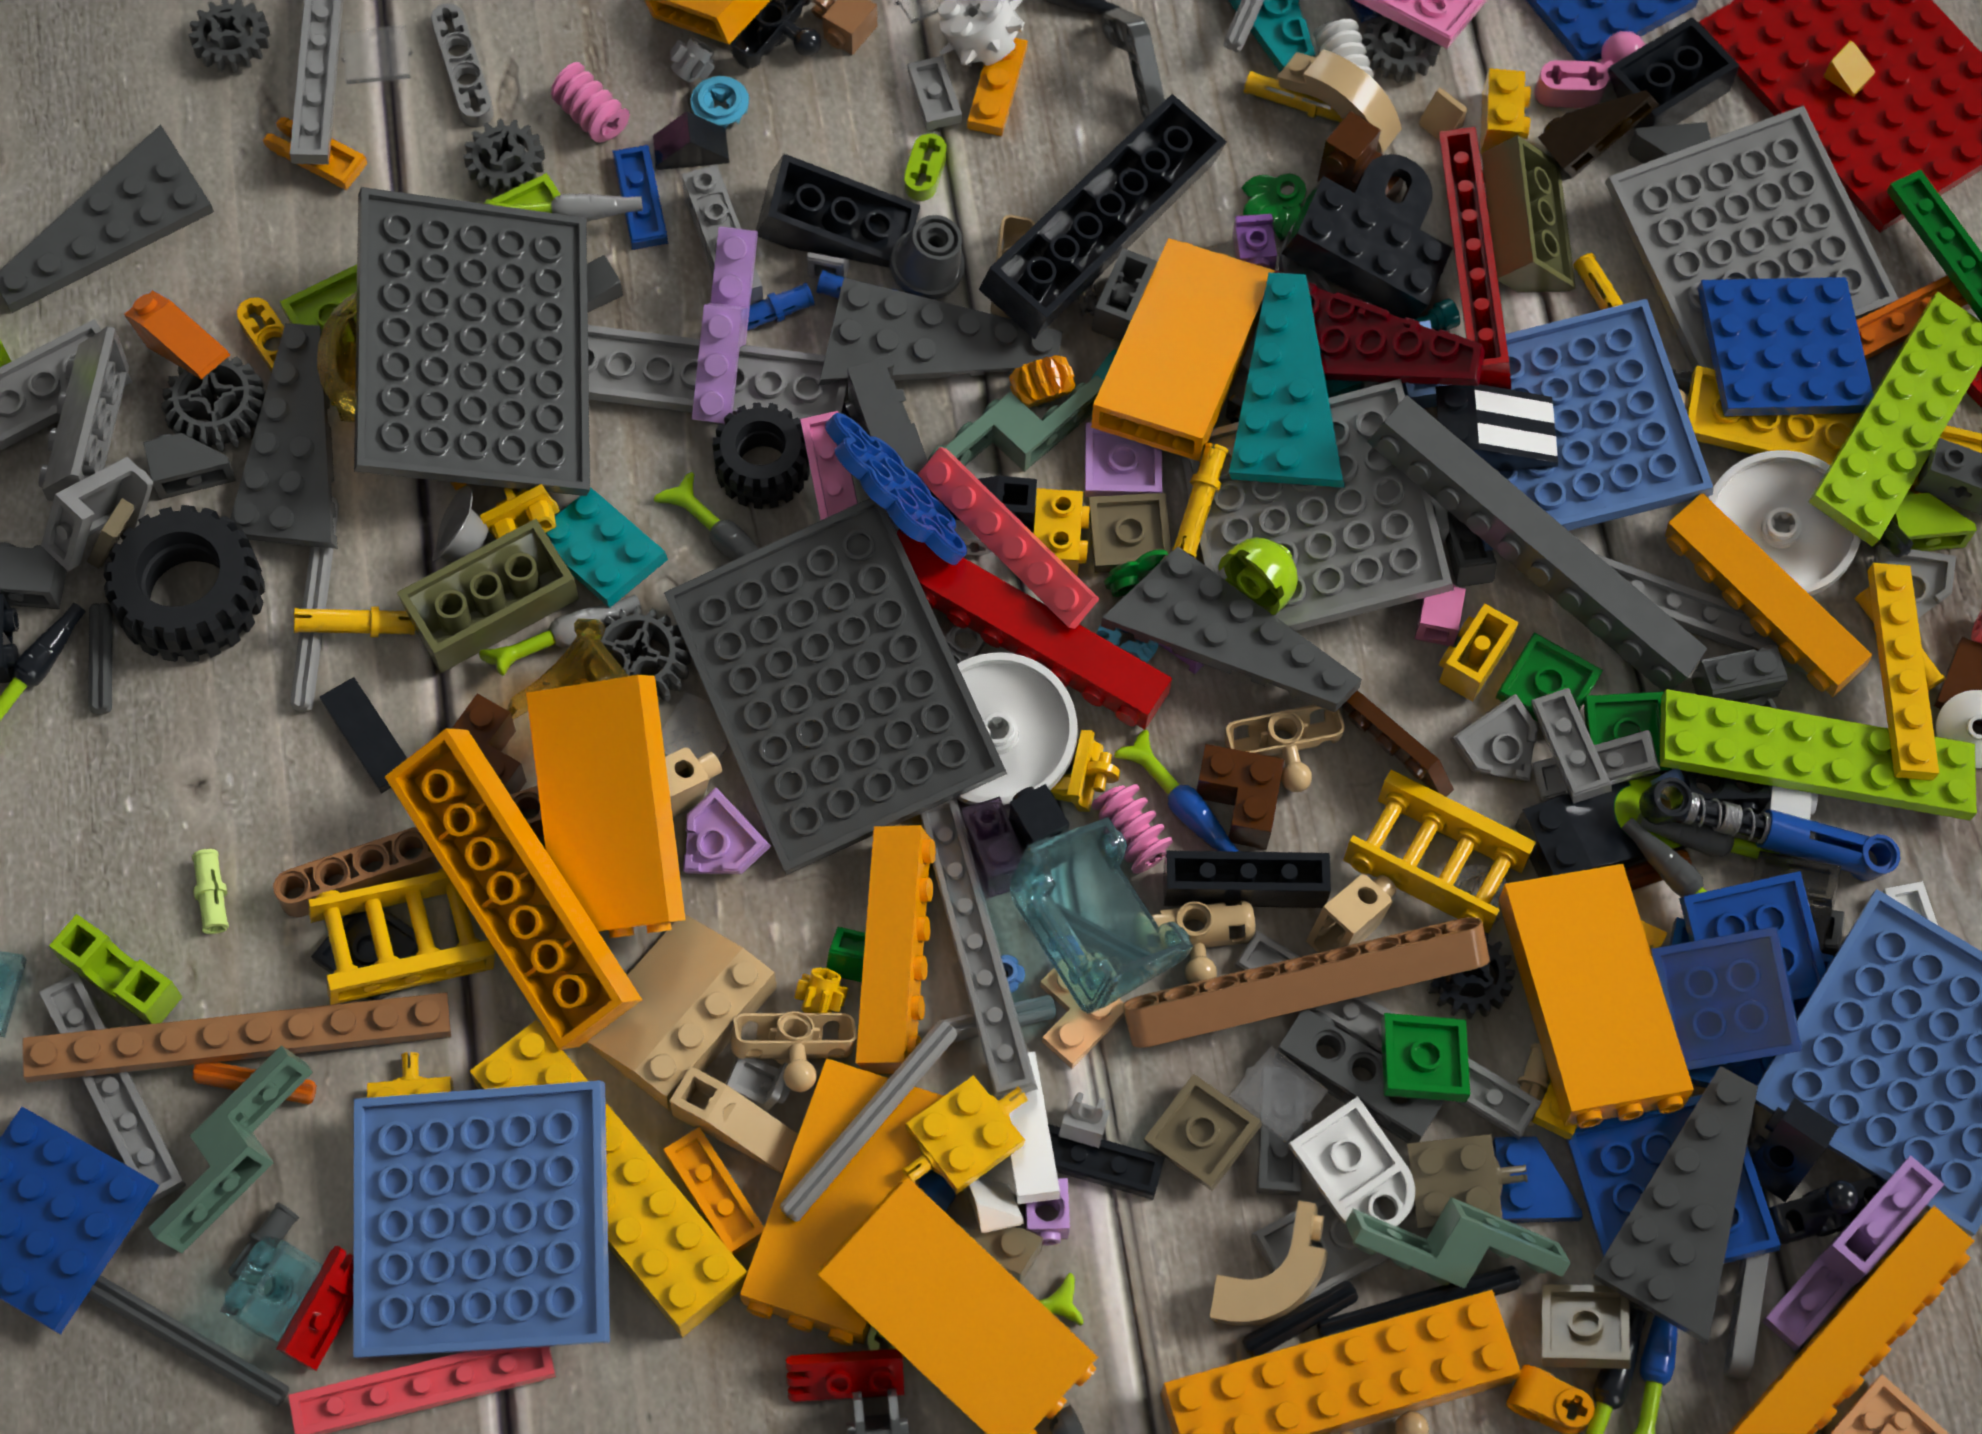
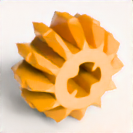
M1054 355L1034 360L1031 363L1023 364L1022 367L1016 368L1009 376L1010 389L1023 404L1030 408L1050 403L1053 400L1061 399L1062 396L1070 394L1076 387L1073 379L1075 376L1072 367L1068 364L1067 358Z

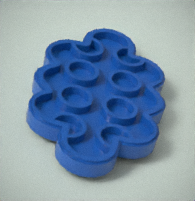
M835 413L825 423V429L832 440L838 445L834 449L835 455L843 467L860 480L861 486L867 495L887 511L892 521L906 535L918 542H925L944 561L952 565L958 564L967 554V547L955 531L956 521L949 510L931 495L925 482L905 466L897 452L887 443L877 437L869 436L861 426L845 414Z

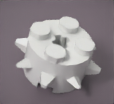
M944 0L938 9L941 16L939 29L943 32L949 43L939 53L943 55L954 50L960 58L961 64L971 66L972 62L983 61L985 66H988L1003 59L1016 47L1013 40L1017 36L1018 31L1023 32L1025 23L1015 11V8L1023 0H1013L1010 2L1009 0Z

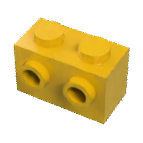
M1489 68L1482 92L1480 154L1517 135L1523 139H1528L1530 117L1524 116V108H1529L1531 86H1525V71Z
M1037 488L1034 535L1078 576L1079 563L1086 564L1088 541L1080 540L1081 529H1088L1090 506H1082L1083 491Z
M1484 603L1475 618L1469 615L1458 633V636L1462 639L1456 648L1450 645L1441 658L1438 666L1444 669L1439 683L1473 702L1510 645L1519 622Z

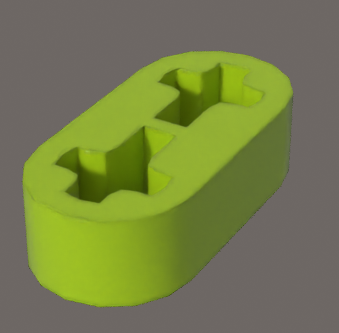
M932 133L923 134L916 139L904 175V190L913 200H928L937 191L946 162V143L939 135ZM929 148L935 149V152L931 154L930 161H926L925 153H927ZM921 173L926 174V182H923L922 186H916L915 183L919 181Z

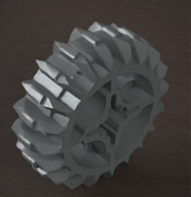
M236 356L230 361L228 358L225 359L203 379L196 377L178 366L177 370L179 377L168 376L169 388L162 389L164 402H162L161 408L166 417V424L169 429L173 430L174 435L183 433L210 448L212 445H216L217 449L222 453L226 443L231 442L233 446L238 448V438L241 436L251 440L252 433L250 428H256L266 391L263 389L264 384L261 377L255 373L254 368L249 363L243 365L242 360ZM200 419H206V420H208V421H210V422L199 421V420H200Z
M638 606L633 611L634 615L627 616L626 612L620 609L619 619L616 621L606 615L604 619L606 628L595 626L593 630L595 638L587 639L586 642L589 652L585 653L583 659L585 665L588 666L585 670L587 679L595 682L619 678L606 667L607 660L613 661L615 666L623 669L624 677L632 675L655 676L657 697L669 702L671 699L669 689L680 692L682 688L680 679H687L689 670L686 666L691 663V654L687 651L688 647L684 638L681 637L682 634L678 624L671 626V618L667 614L657 620V611L653 608L644 616ZM651 639L661 643L668 650L669 657L661 656L660 651L652 649Z

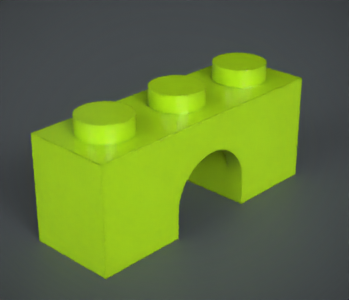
M78 914L70 920L49 945L64 965L77 972L85 980L147 1024L162 1023L183 998L170 979L143 960L139 959L138 962L133 960L111 941L109 936Z

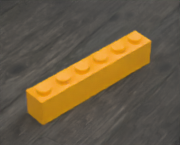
M1703 493L1697 496L1668 522L1665 537L1672 551L1679 556L1685 555L1694 564L1696 573L1705 582H1713L1722 591L1724 600L1733 609H1741L1750 618L1752 627L1761 636H1769L1778 644V650L1789 663H1797L1808 673L1807 678L1817 690L1821 692L1826 691L1834 697L1868 666L1872 654Z
M921 825L874 826L856 1064L862 1070L874 1074H893L921 1042V1037L918 1035V1020H923L925 1014L924 998L920 995L921 981L926 980L928 972L927 959L923 956L924 941H928L930 938V921L926 916L927 902H931L933 897V883L929 877V863H934L936 857L935 842Z

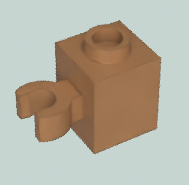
M811 0L816 4L811 12L816 17L823 19V38L836 49H843L853 55L878 27L877 4L870 0Z

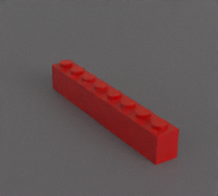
M1476 126L1439 132L1442 165L1466 339L1482 344L1485 350L1479 384L1512 389L1510 363Z
M899 528L897 535L931 609L935 608L946 614L947 618L954 625L963 629L968 627L977 632L992 647L1000 648L1001 646L1013 654L1037 661L1053 672L1065 687L1070 686L1080 692L1082 697L1090 704L1097 707L1104 706L1115 712L1116 717L1126 725H1137L1144 730L1147 728L1169 694L1172 677L1080 624L1075 629L1068 627L1045 604L969 560L962 558L956 565L944 561L925 542H918L910 538Z

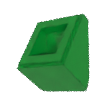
M837 927L828 952L826 969L837 972L841 978L862 982L866 933Z

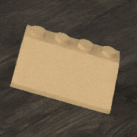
M686 914V920L675 921L672 925V930L666 931L627 975L642 1001L585 1043L668 1111L671 1110L669 1101L690 1066L704 1072L730 1043L734 1017L743 1013H756L777 989L774 971L743 947Z

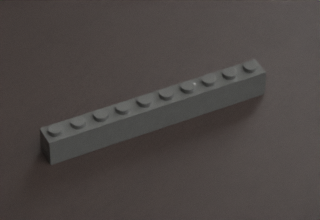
M1408 395L1405 396L1367 441L1383 457L1407 475L1411 481L1426 491L1442 507L1458 518L1473 533L1477 534L1504 559L1528 577L1532 583L1541 588L1563 609L1567 610L1663 692L1666 689H1675L1686 680L1708 649Z

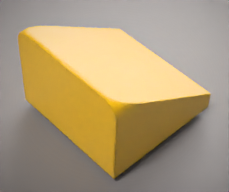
M1849 41L1832 59L1824 78L1854 97L1871 79L1875 71L1859 48L1852 41Z

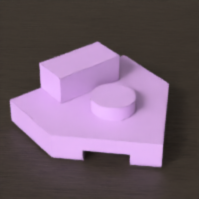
M715 787L686 815L685 831L687 832L683 871L686 874H743L771 845L722 792Z

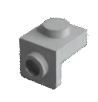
M736 1057L725 1083L766 1112L777 1102L783 1104L791 1090L786 1086L783 1078L787 1063H784L777 1069L757 1058L739 1059Z

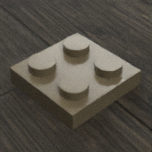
M1166 493L1089 497L1088 506H1090L1089 518L1095 573L1109 572L1123 563L1136 561L1148 551L1164 549L1168 552V555L1172 552Z
M1193 1074L1146 1135L1144 1142L1213 1191L1260 1129L1262 1123L1260 1119Z
M1542 1284V1367L1630 1369L1629 1299L1605 1285Z

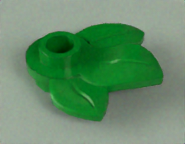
M1290 173L1282 174L1277 178L1266 174L1252 177L1241 187L1242 191L1251 198L1244 207L1243 216L1272 214L1275 234L1279 240H1285L1301 212L1300 205L1306 198L1307 189L1304 181L1299 176ZM1286 186L1294 188V191L1289 195L1281 193L1282 189Z
M1164 549L1148 551L1136 561H1128L1109 571L1110 576L1104 580L1105 588L1111 591L1113 597L1125 596L1160 563L1163 557L1168 555V552Z

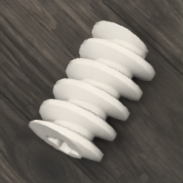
M1342 19L1322 24L1315 30L1313 36L1316 39V46L1320 52L1324 49L1340 55L1360 67L1373 78L1374 73L1369 68L1370 61L1365 56L1366 48L1361 44L1363 39L1358 32L1359 26L1355 20Z

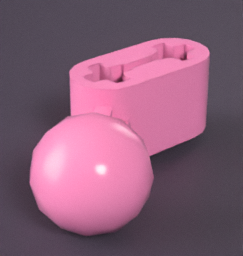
M1619 31L1611 35L1604 43L1601 52L1602 60L1599 63L1593 61H1550L1541 69L1534 90L1535 98L1539 103L1547 107L1585 108L1596 105L1601 101L1606 86L1611 81L1608 74L1609 67L1646 44L1640 36L1631 31Z

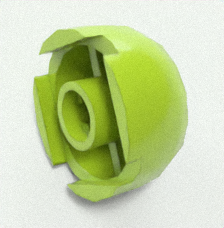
M1255 537L1240 542L1221 557L1218 565L1219 571L1224 568L1227 576L1225 581L1272 615H1276L1287 605L1297 587L1298 574L1290 551L1285 546L1266 538Z

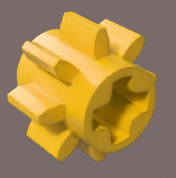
M813 968L810 975L804 973L802 979L798 980L794 998L803 1000L801 1009L804 1013L840 1012L841 1006H844L848 988L839 986L841 976L837 972L826 968Z

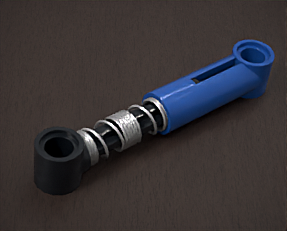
M1668 777L1647 788L1639 800V809L1642 816L1654 825H1664L1670 822L1678 824L1697 822L1698 826L1701 827L1702 824L1712 826L1714 831L1734 836L1738 833L1748 836L1749 841L1755 838L1758 848L1850 872L1854 878L1860 881H1871L1894 871L1900 862V850L1897 843L1886 835L1876 834L1874 836H1867L1772 809L1756 814L1751 808L1742 810L1740 805L1726 801L1720 803L1718 799L1708 801L1701 794L1692 792L1689 786L1678 778ZM1661 793L1669 798L1671 809L1666 808L1662 804L1660 799ZM1869 851L1875 855L1877 865L1873 864L1870 860Z

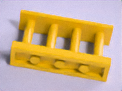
M1391 769L1384 780L1377 800L1386 805L1366 841L1354 835L1351 837L1343 861L1351 864L1360 873L1370 874L1376 878L1379 875L1387 876L1395 884L1396 888L1457 919L1467 917L1479 918L1482 920L1484 933L1489 934L1500 910L1490 905L1495 893L1509 869L1522 873L1536 842ZM1400 814H1404L1422 824L1403 859L1380 849ZM1436 832H1440L1458 842L1439 878L1417 868ZM1472 850L1494 860L1476 896L1453 886Z
M443 868L439 869L437 873L342 893L336 890L325 891L318 894L314 899L308 900L310 922L325 920L336 965V970L333 974L326 975L330 1005L494 969L495 951L489 940L480 941V939L475 938L468 907ZM447 894L459 943L456 947L440 950L434 945L423 899ZM407 902L419 952L416 953V956L399 959L394 956L382 908ZM366 911L378 961L375 962V965L358 968L352 963L341 916Z

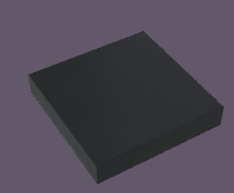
M382 908L394 956L399 959L416 956L419 950L413 928ZM366 911L345 915L342 922L353 965L358 968L375 965L378 959ZM328 936L311 958L316 964L330 974H333L336 970V965ZM388 993L365 998L368 1001L384 999V997Z

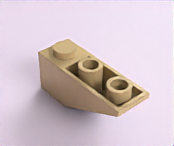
M690 1066L669 1101L673 1116L695 1128L700 1127L704 1133L782 1174L790 1159L798 1133L728 1085Z

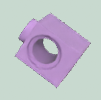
M1058 1178L1060 1199L1025 1203V1228L1027 1231L1042 1237V1245H1056L1061 1243V1239H1068L1070 1231L1068 1178ZM1049 1205L1057 1210L1058 1217L1052 1221H1043L1038 1218L1035 1211L1040 1206Z

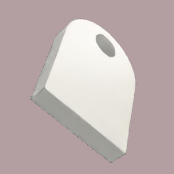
M1356 1097L1288 1144L1334 1213L1344 1224L1352 1209L1380 1219L1373 1212V1202L1378 1197H1387L1395 1204L1396 1212L1394 1217L1389 1220H1382L1394 1226L1399 1225L1412 1209L1415 1199L1413 1176L1359 1097Z

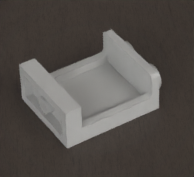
M125 457L56 493L41 546L67 571L79 566L88 536L103 529L121 498L133 504V508H135L125 529L128 527L134 529L140 525L138 519L144 517L153 487L152 479L149 478L144 470L135 465L128 457Z

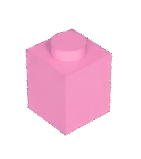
M1453 584V591L1422 598L1415 639L1453 646L1460 627L1466 589L1456 587Z

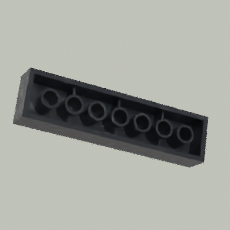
M1171 94L989 268L978 290L1033 339H1036L1118 259L1122 248L1128 249L1214 165L1227 141L1176 96Z

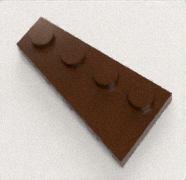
M1357 690L1341 706L1349 713L1348 718L1358 729L1364 733L1366 731L1371 733L1376 738L1375 741L1390 756L1394 755L1414 777L1421 780L1430 789L1446 797L1454 790L1440 760Z

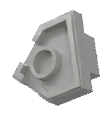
M1884 545L1875 547L1874 563L1911 566L1918 618L1952 594L1956 556L1911 549L1907 556L1903 555L1897 558Z
M1516 694L1492 708L1450 738V741L1472 772L1525 783L1530 781L1531 759L1534 743L1537 738L1538 725Z

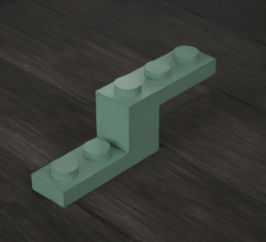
M1096 375L1088 383L1081 382L1072 390L1069 399L1060 406H1052L1045 413L1042 420L1013 393L1009 392L1001 400L995 399L990 402L985 408L983 415L974 423L967 422L949 444L938 446L930 454L928 461L939 447L948 449L966 466L989 445L994 443L1025 472L1092 415L1093 403L1103 380Z
M281 1045L190 1135L210 1167L148 1227L157 1240L182 1254L274 1163L253 1131L313 1073L305 1061Z
M1450 1197L1427 1239L1356 1209H1352L1345 1222L1353 1239V1244L1361 1251L1374 1255L1376 1252L1390 1257L1396 1265L1406 1270H1412L1413 1267L1426 1272L1431 1279L1442 1285L1453 1283L1465 1288L1488 1248L1503 1258H1510L1511 1255L1519 1258L1528 1267L1542 1274L1550 1271L1563 1277L1571 1263L1559 1242Z

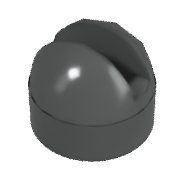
M1071 1404L1062 1408L1049 1422L1052 1434H1085Z

